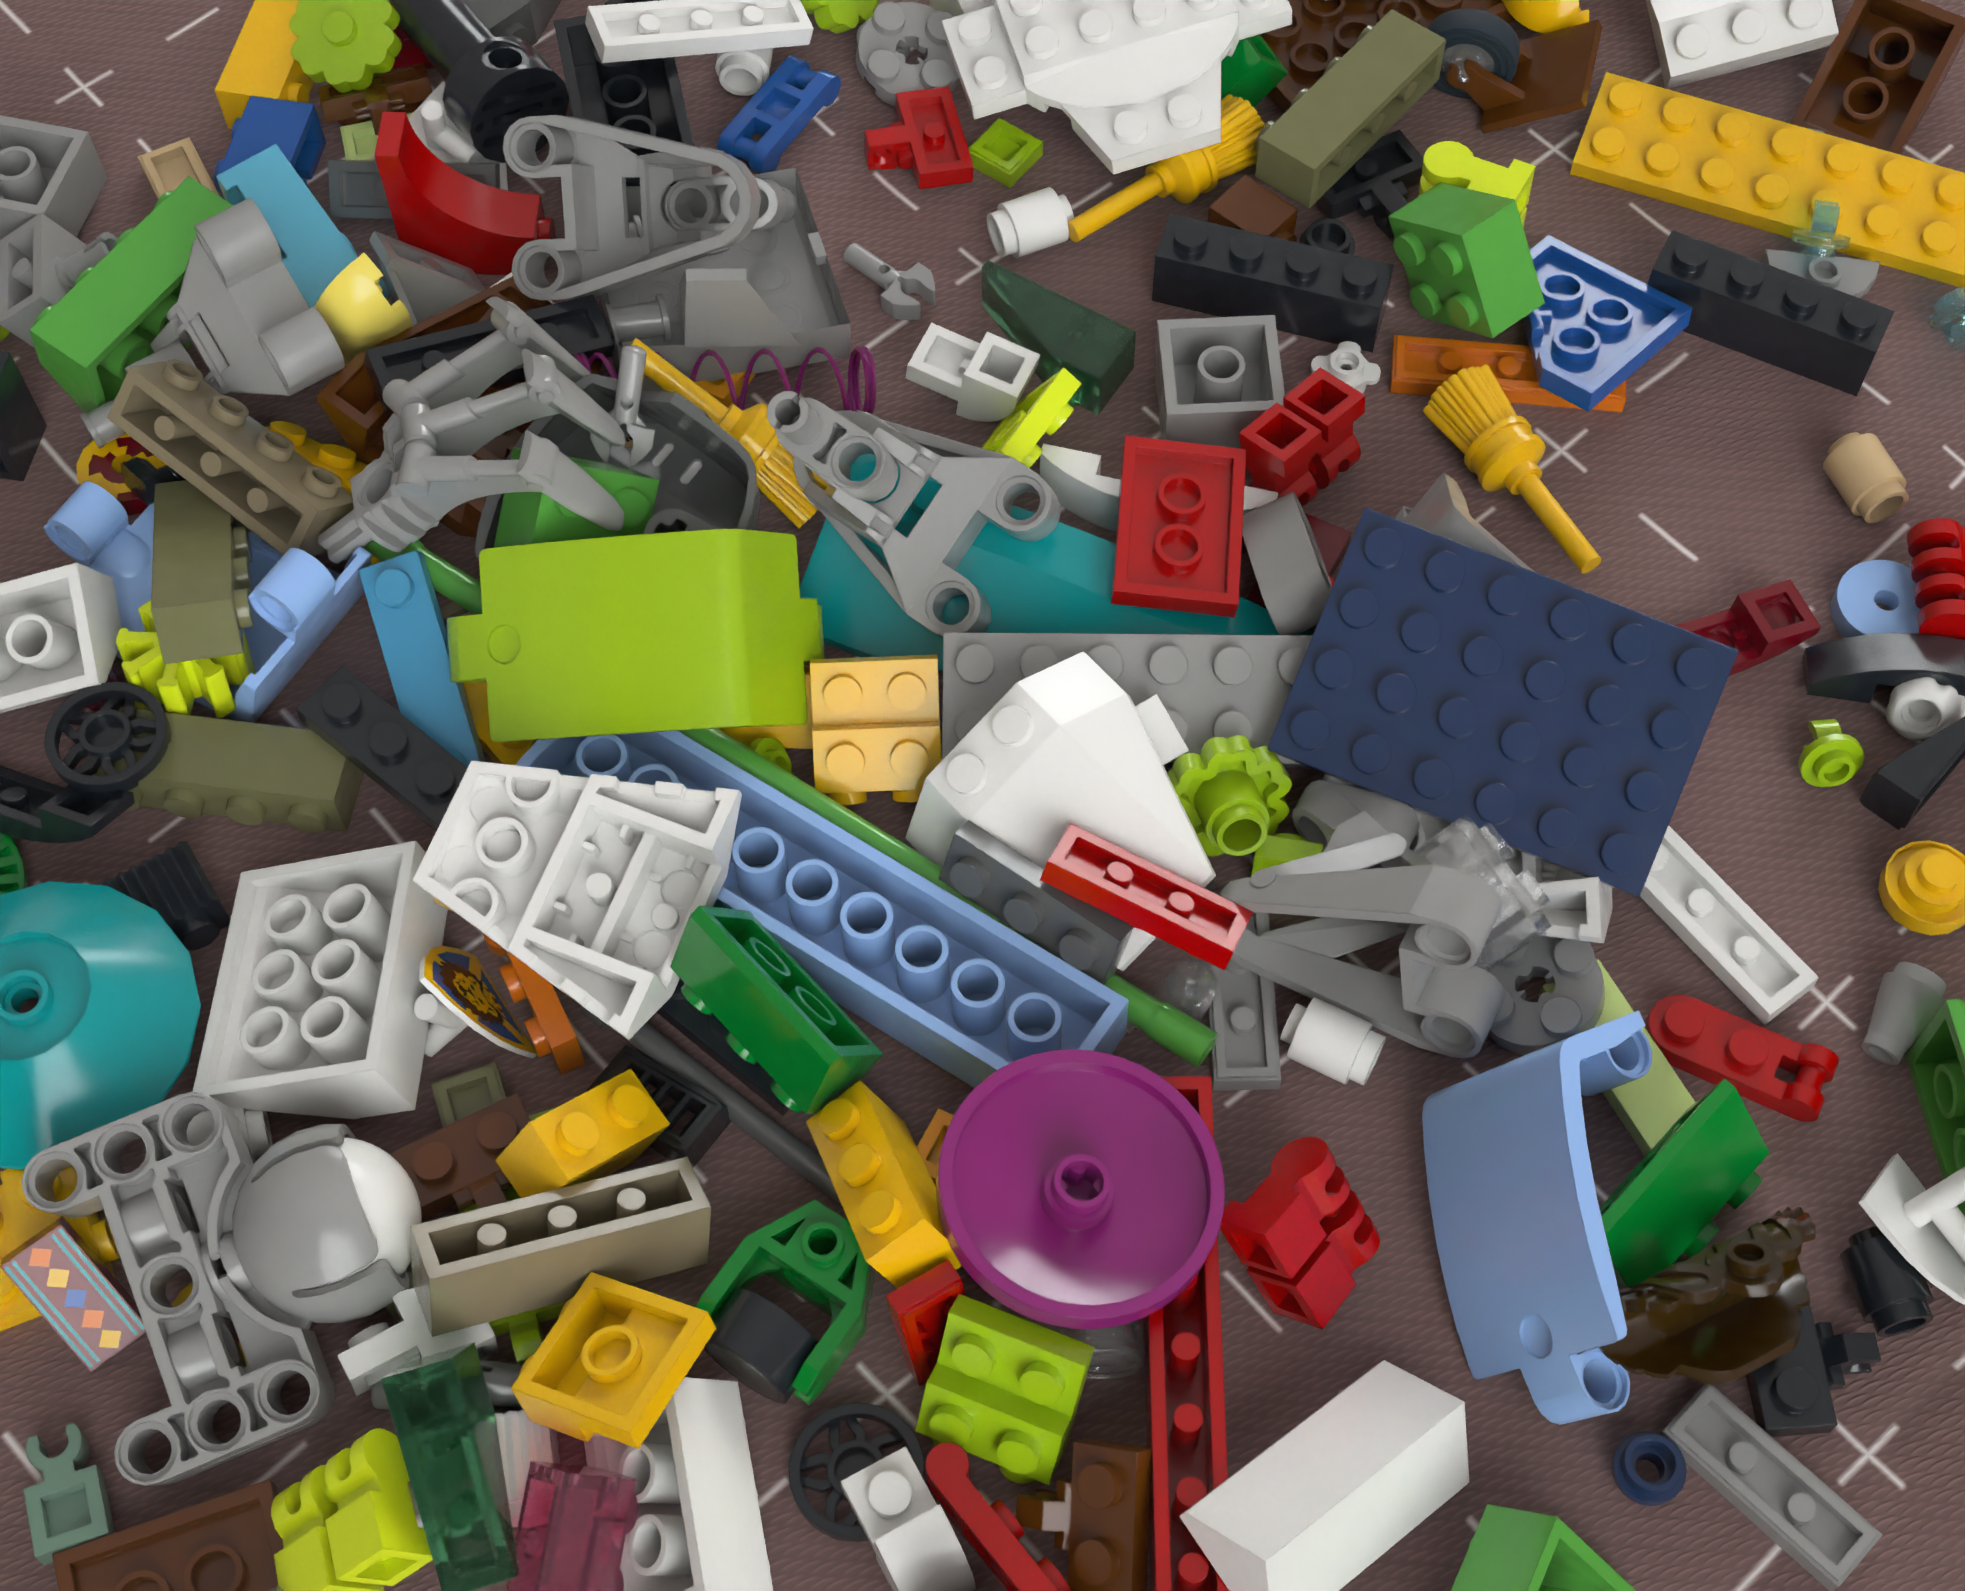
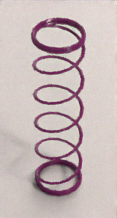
M856 346L851 352L848 366L847 393L834 358L824 348L816 347L807 354L802 362L794 392L798 393V397L809 360L814 354L822 353L828 358L833 367L840 388L844 410L855 412L860 410L870 414L874 413L876 404V372L873 357L867 347ZM765 348L756 352L748 364L739 404L729 370L723 359L715 351L706 350L696 361L690 379L695 382L703 359L708 355L714 356L725 375L732 403L743 411L753 366L758 357L765 354L769 355L776 364L785 391H791L786 373L779 359L769 349ZM596 352L589 359L583 353L580 355L575 353L573 355L590 373V366L593 360L596 358L602 359L611 378L618 379L612 364L602 353ZM861 359L863 363L865 377V400L863 409L861 405L859 391V368Z

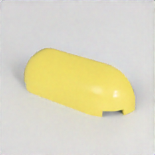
M365 253L351 262L334 278L315 305V308L319 311L335 337L343 354L345 365L356 354L413 326L410 314L404 303L397 300L394 304L390 305L382 294L383 289L379 285V279L383 274Z

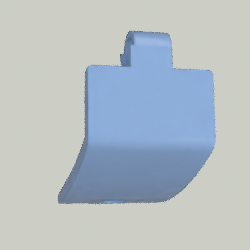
M84 481L48 520V523L43 527L50 540L71 558L86 567L113 577L122 628H127L128 631L146 632L138 608L151 600L154 503L150 504L132 525H129L126 510L112 494L95 483ZM253 531L248 532L252 552V562L249 563L253 584V591L249 594L248 600L253 610L254 627L243 629L256 674L250 673L241 685H229L235 702V710L226 715V717L235 721L255 723L364 594L365 591L358 570L370 566L372 554L361 546L353 552L344 566V571L340 574L326 568L312 555L298 548H289L282 555ZM118 649L116 656L122 659ZM203 696L194 699V701L214 710L213 706Z
M1639 1010L1434 1092L1426 1098L1423 1104L1424 1155L1436 1245L1454 1322L1470 1372L1474 1379L1479 1380L1520 1369L1540 1413L1550 1422L1559 1425L1617 1412L1626 1405L1630 1395L1628 1372L1620 1364L1616 1365L1599 1349V1347L1613 1344L1623 1339L1627 1335V1327L1595 1190L1581 1095L1595 1096L1642 1078L1648 1073L1652 1064V1051L1647 1037L1641 1030L1645 1023Z

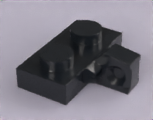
M1400 129L1382 136L1316 203L1326 216L1331 219H1336L1355 210H1358V213L1363 218L1373 214L1376 225L1389 239H1392L1394 234L1388 216L1408 204L1406 201L1408 200L1407 189L1420 183L1423 157Z
M1810 1304L1799 1308L1797 1313L1800 1318L1801 1333L1796 1347L1746 1375L1756 1424L1771 1437L1830 1433L1838 1425L1830 1390L1842 1389L1846 1385L1844 1375L1870 1373L1872 1371L1871 1367L1876 1362H1881L1875 1332L1842 1333L1834 1336L1831 1322L1814 1323Z

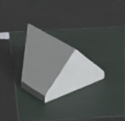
M373 231L369 239L377 265L383 274L382 279L388 290L391 304H394L397 300L403 302L410 314L413 326L486 290L473 269L376 231Z
M685 268L679 283L685 348L803 347L749 284L746 268Z

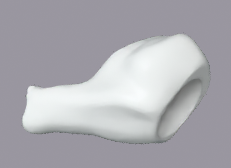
M1931 677L1912 679L1894 687L1886 709V718L1896 732L1909 740H1926L1965 716V696L1958 695L1957 690L1951 685L1938 684Z

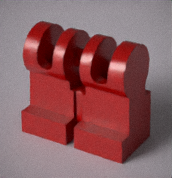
M1321 367L1283 397V406L1276 402L1239 432L1240 448L1246 449L1245 469L1251 473L1252 482L1248 486L1278 492V498L1294 491L1301 505H1306L1317 495V488L1324 489L1336 480L1338 472L1347 471L1359 461L1361 450L1353 434V422L1365 413V395Z
M1948 518L1925 520L1913 526L1906 535L1908 553L1913 558L1910 563L1912 580L1916 583L1914 599L1916 606L1920 609L1917 614L1919 634L1965 640V527H1962L1957 521Z
M1310 1136L1296 1139L1286 1144L1276 1153L1271 1163L1272 1172L1244 1204L1233 1200L1228 1203L1224 1208L1220 1230L1241 1263L1249 1265L1246 1271L1273 1313L1323 1330L1356 1286L1351 1276L1353 1271L1367 1263L1377 1252L1380 1245V1234L1371 1218L1364 1214V1207L1356 1193L1350 1190V1183L1341 1168L1336 1166L1335 1158L1326 1142L1321 1138Z

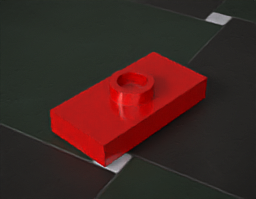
M949 1260L942 1262L885 1296L907 1368L919 1386L927 1383L937 1364L948 1313L958 1294L965 1296L961 1277Z

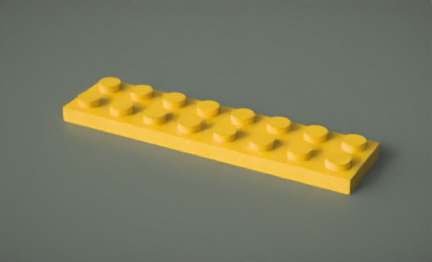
M1605 73L1572 162L1570 175L1860 259L1879 261L1881 265L1965 289L1964 172L1623 76Z

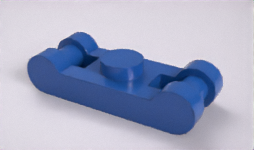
M790 55L725 127L719 137L717 150L724 151V153L730 154L738 160L742 159L749 162V168L759 174L774 171L779 163L781 154L823 106L828 107L835 101L841 87L840 77L827 70H821L819 73L809 69L810 66L807 61ZM755 133L763 136L758 142L750 139Z

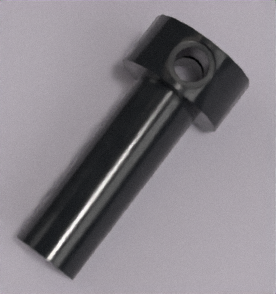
M389 0L393 8L399 13L400 22L398 26L446 80L442 100L447 116L484 158L500 163L506 162L503 152L504 136L509 127L518 119L530 116H566L569 97L565 82L527 40L511 35L494 37L462 0ZM544 134L539 137L535 152L539 151L549 142Z

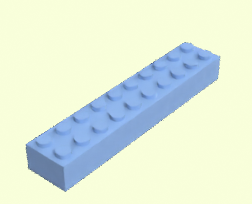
M679 731L536 740L516 764L517 766L558 770L561 775L589 778L591 774L617 776L619 781L655 785L656 781L684 784L687 789L714 792L716 787L740 790L742 798L728 874L713 907L750 911L834 1002L973 1088L1000 1068L1018 1059L1037 1053L1076 1049L1112 1054L1126 1034L1129 1006L1127 998Z

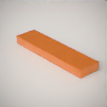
M1394 335L1391 348L1389 393L1431 396L1437 391L1436 388L1438 386H1441L1453 374L1457 375L1459 370L1464 368L1467 370L1472 366L1481 367L1487 364L1510 403L1582 409L1539 386L1530 348L1527 345ZM1626 380L1591 410L1622 412L1626 402Z

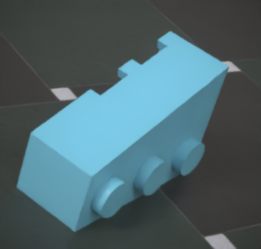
M274 144L216 176L226 201L236 205L251 198L255 202L277 240L283 264L309 308L315 307L327 286L358 256L348 238L342 232H339L278 145ZM380 278L379 285L383 289L382 294L387 298L389 297L388 290Z

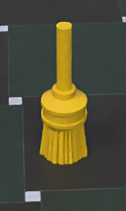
M1228 94L1221 100L1220 143L1154 162L1146 168V175L1069 220L1070 239L1076 243L1156 195L1160 198L1171 195L1178 202L1189 204L1196 200L1200 193H1207L1217 186L1219 179L1256 164L1258 151L1255 150V142L1260 131L1265 126V123L1261 121V116L1258 115L1257 110L1253 106L1251 107L1248 100Z
M635 338L630 343V345L641 347L646 351L644 375L665 391L676 392L706 412L713 422L740 442L750 454L756 467L758 489L798 529L816 513L818 509L804 495V490L798 483L793 470V455L779 443L775 429L769 424L767 419L768 406L761 402L743 411L733 403L727 408L639 339ZM812 471L817 485L825 491L829 484Z
M1485 364L1481 367L1472 366L1467 370L1464 368L1459 370L1457 375L1453 374L1431 395V400L1423 409L1425 416L1465 455L1464 464L1469 471L1476 473L1478 482L1484 490L1494 492L1507 488L1513 495L1521 494L1582 574H1586L1595 569L1600 564L1601 557L1540 480L1542 470L1537 464L1545 452L1546 446L1539 435L1533 434L1531 425L1526 418L1517 416L1489 365Z

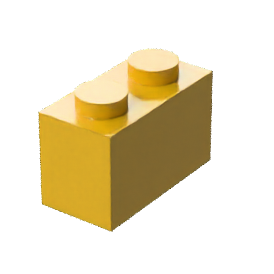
M629 1069L528 1122L495 1161L520 1198L611 1175L634 1162L670 1123L632 1069Z

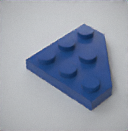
M1550 235L1530 249L1545 303L1522 318L1539 386L1587 412L1689 325L1693 307Z

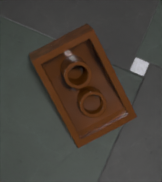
M1855 0L1839 30V34L1828 50L1790 124L1825 131V134L1901 155L1939 91L1965 41V17L1922 0Z

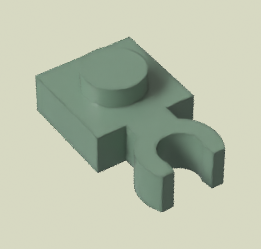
M75 1423L66 1425L68 1445L64 1452L56 1457H48L46 1445L37 1435L29 1437L26 1443V1455L29 1462L44 1478V1482L23 1489L34 1556L43 1566L53 1563L52 1554L115 1533L104 1473L96 1464L83 1468L89 1458L90 1445L85 1434Z

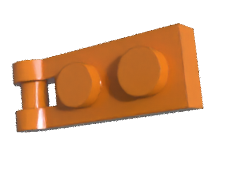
M483 933L489 950L497 956L507 957L509 961L508 964L498 968L512 1001L515 1004L526 999L534 1017L523 1021L538 1057L541 1058L551 1053L561 1075L585 1065L586 1063L575 1032L552 983Z

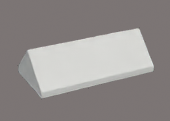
M1383 1360L1179 1517L1229 1591H1339L1469 1483L1465 1402Z

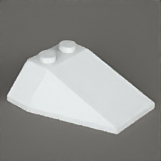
M1084 651L1016 682L925 778L905 837L920 854L943 867L954 833L970 820L1044 869L1048 859L1071 823L1203 888L1216 876L1131 697ZM1133 928L1117 968L1124 971L1156 937L1141 929Z

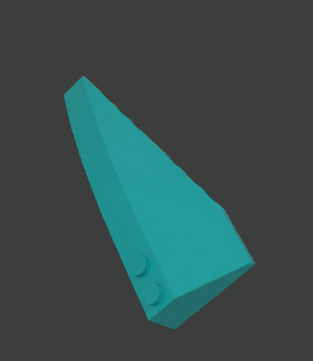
M871 454L859 456L850 468L851 480L862 481L867 479L876 467V456ZM898 466V479H897V481H896V484H895L893 490H892L886 497L881 498V499H879V500H877V501H864V502H866V503H879V502H881V501H883V500H885V499H888V498L891 496V494L896 490L897 485H898V483H899V481H900V468H899V466ZM929 476L895 527V530L908 537L942 484ZM1014 505L1011 507V515L1017 520H1025L1035 514ZM826 518L800 585V598L817 599V605L822 607L824 644L858 657L937 654L938 670L943 671V639L903 611ZM987 521L955 569L956 572L973 583L989 601L991 621L985 633L1279 635L1268 610L1240 596L1235 618L1111 604L1115 543L1061 522L1057 523L1056 528L1047 537L1038 541L1024 542L1010 536ZM861 536L890 570L883 549ZM957 595L945 603L942 610V618L945 624L955 625L967 616L969 611L967 596ZM1308 629L1297 635H1313L1315 631Z

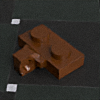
M422 62L392 69L386 73L373 74L370 86L364 90L353 89L341 93L328 84L318 87V93L326 123L338 121L340 125L347 126L362 123L371 118L375 135H378L382 112L414 111L432 93V88L425 64Z
M518 1093L390 1153L404 1168L415 1186L420 1201L422 1220L456 1203L461 1212L475 1204L480 1209L507 1202L503 1191L512 1187V1185L495 1160L528 1122L531 1121Z
M1092 1438L1073 1442L1072 1479H1058L1056 1491L1036 1489V1493L1030 1495H1017L1016 1519L1020 1525L1039 1531H1055L1054 1547L1069 1550L1067 1583L1071 1591H1146L1151 1448Z

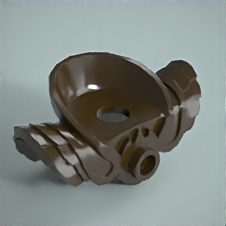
M1787 1207L1782 1213L1778 1210L1772 1217L1761 1223L1757 1222L1751 1225L1743 1233L1727 1238L1717 1244L1713 1243L1711 1247L1695 1254L1686 1261H1679L1630 1288L1619 1289L1627 1335L1623 1339L1613 1344L1599 1347V1349L1616 1365L1620 1364L1626 1371L1636 1375L1646 1374L1654 1378L1668 1379L1678 1373L1710 1385H1719L1737 1380L1790 1352L1796 1347L1800 1339L1801 1324L1797 1311L1799 1308L1810 1304V1295L1806 1287L1808 1282L1805 1274L1800 1269L1797 1257L1801 1253L1802 1243L1814 1240L1816 1237V1226L1812 1222L1809 1213L1803 1212L1801 1207L1793 1210Z

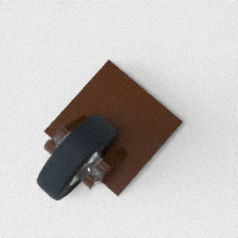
M1478 9L1451 10L1441 14L1429 24L1427 29L1446 39L1439 80L1433 86L1451 96L1473 99L1484 110L1480 123L1484 134L1586 108L1602 32V25L1599 20L1521 41L1518 40L1515 31L1506 21L1492 13Z

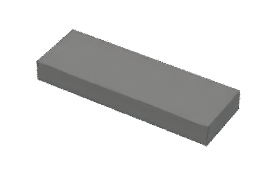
M1253 912L1246 928L1259 937L1261 934L1270 931L1269 914ZM1231 959L1225 970L1204 961L1208 1028L1218 1033V1038L1210 1051L1212 1091L1279 1090L1281 1069L1274 981L1239 966Z
M1705 1384L1661 1432V1435L1670 1439L1679 1448L1685 1463L1829 1591H1835L1883 1536L1882 1533L1713 1385Z

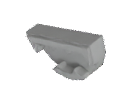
M1765 249L1761 260L1762 263L1857 298H1861L1864 294L1867 295L1871 291L1880 265L1879 261Z

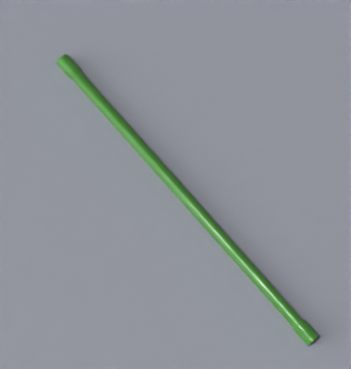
M374 540L363 547L381 561H386L415 550L420 551L424 554L434 590L472 614H482L480 581L426 549L421 541L411 542L401 552L391 551ZM718 728L679 731L1033 942L939 880L943 867ZM1116 974L1104 984L1129 1000L1127 1021L1143 1030L1148 1038L1196 1068L1204 1062L1218 1038L1217 1032L1170 1003L1158 1001Z

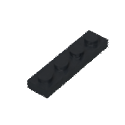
M593 295L524 311L572 356L575 353L579 355L583 353L589 359L596 352L602 353L606 358L612 356L615 343ZM491 319L366 349L364 364L385 414L393 412L383 401V390L389 382L395 379H404L410 382L443 359L450 361L496 331L491 323ZM524 363L507 372L489 387L524 379Z

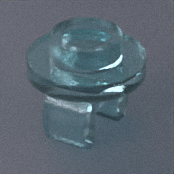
M1815 199L1810 230H1792L1791 240L1801 244L1800 253L1814 257L1834 258L1836 249L1849 247L1851 238L1835 233L1840 212L1839 202Z
M1963 286L1936 300L1932 304L1936 313L1927 319L1931 328L1944 324L1945 338L1955 352L1965 347V287Z

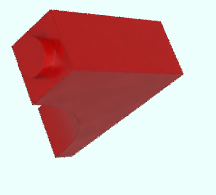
M382 112L374 157L400 241L473 269L475 274L508 275L512 272L515 254L525 243L538 239H556L553 218H545L539 194H525L495 188L455 171L437 158L422 143L414 132L406 112Z

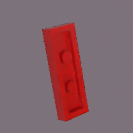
M1071 823L1048 859L1040 881L1065 892L1070 897L1088 903L1126 922L1130 926L1141 929L1186 951L1191 956L1202 959L1222 970L1226 969L1253 914V911Z

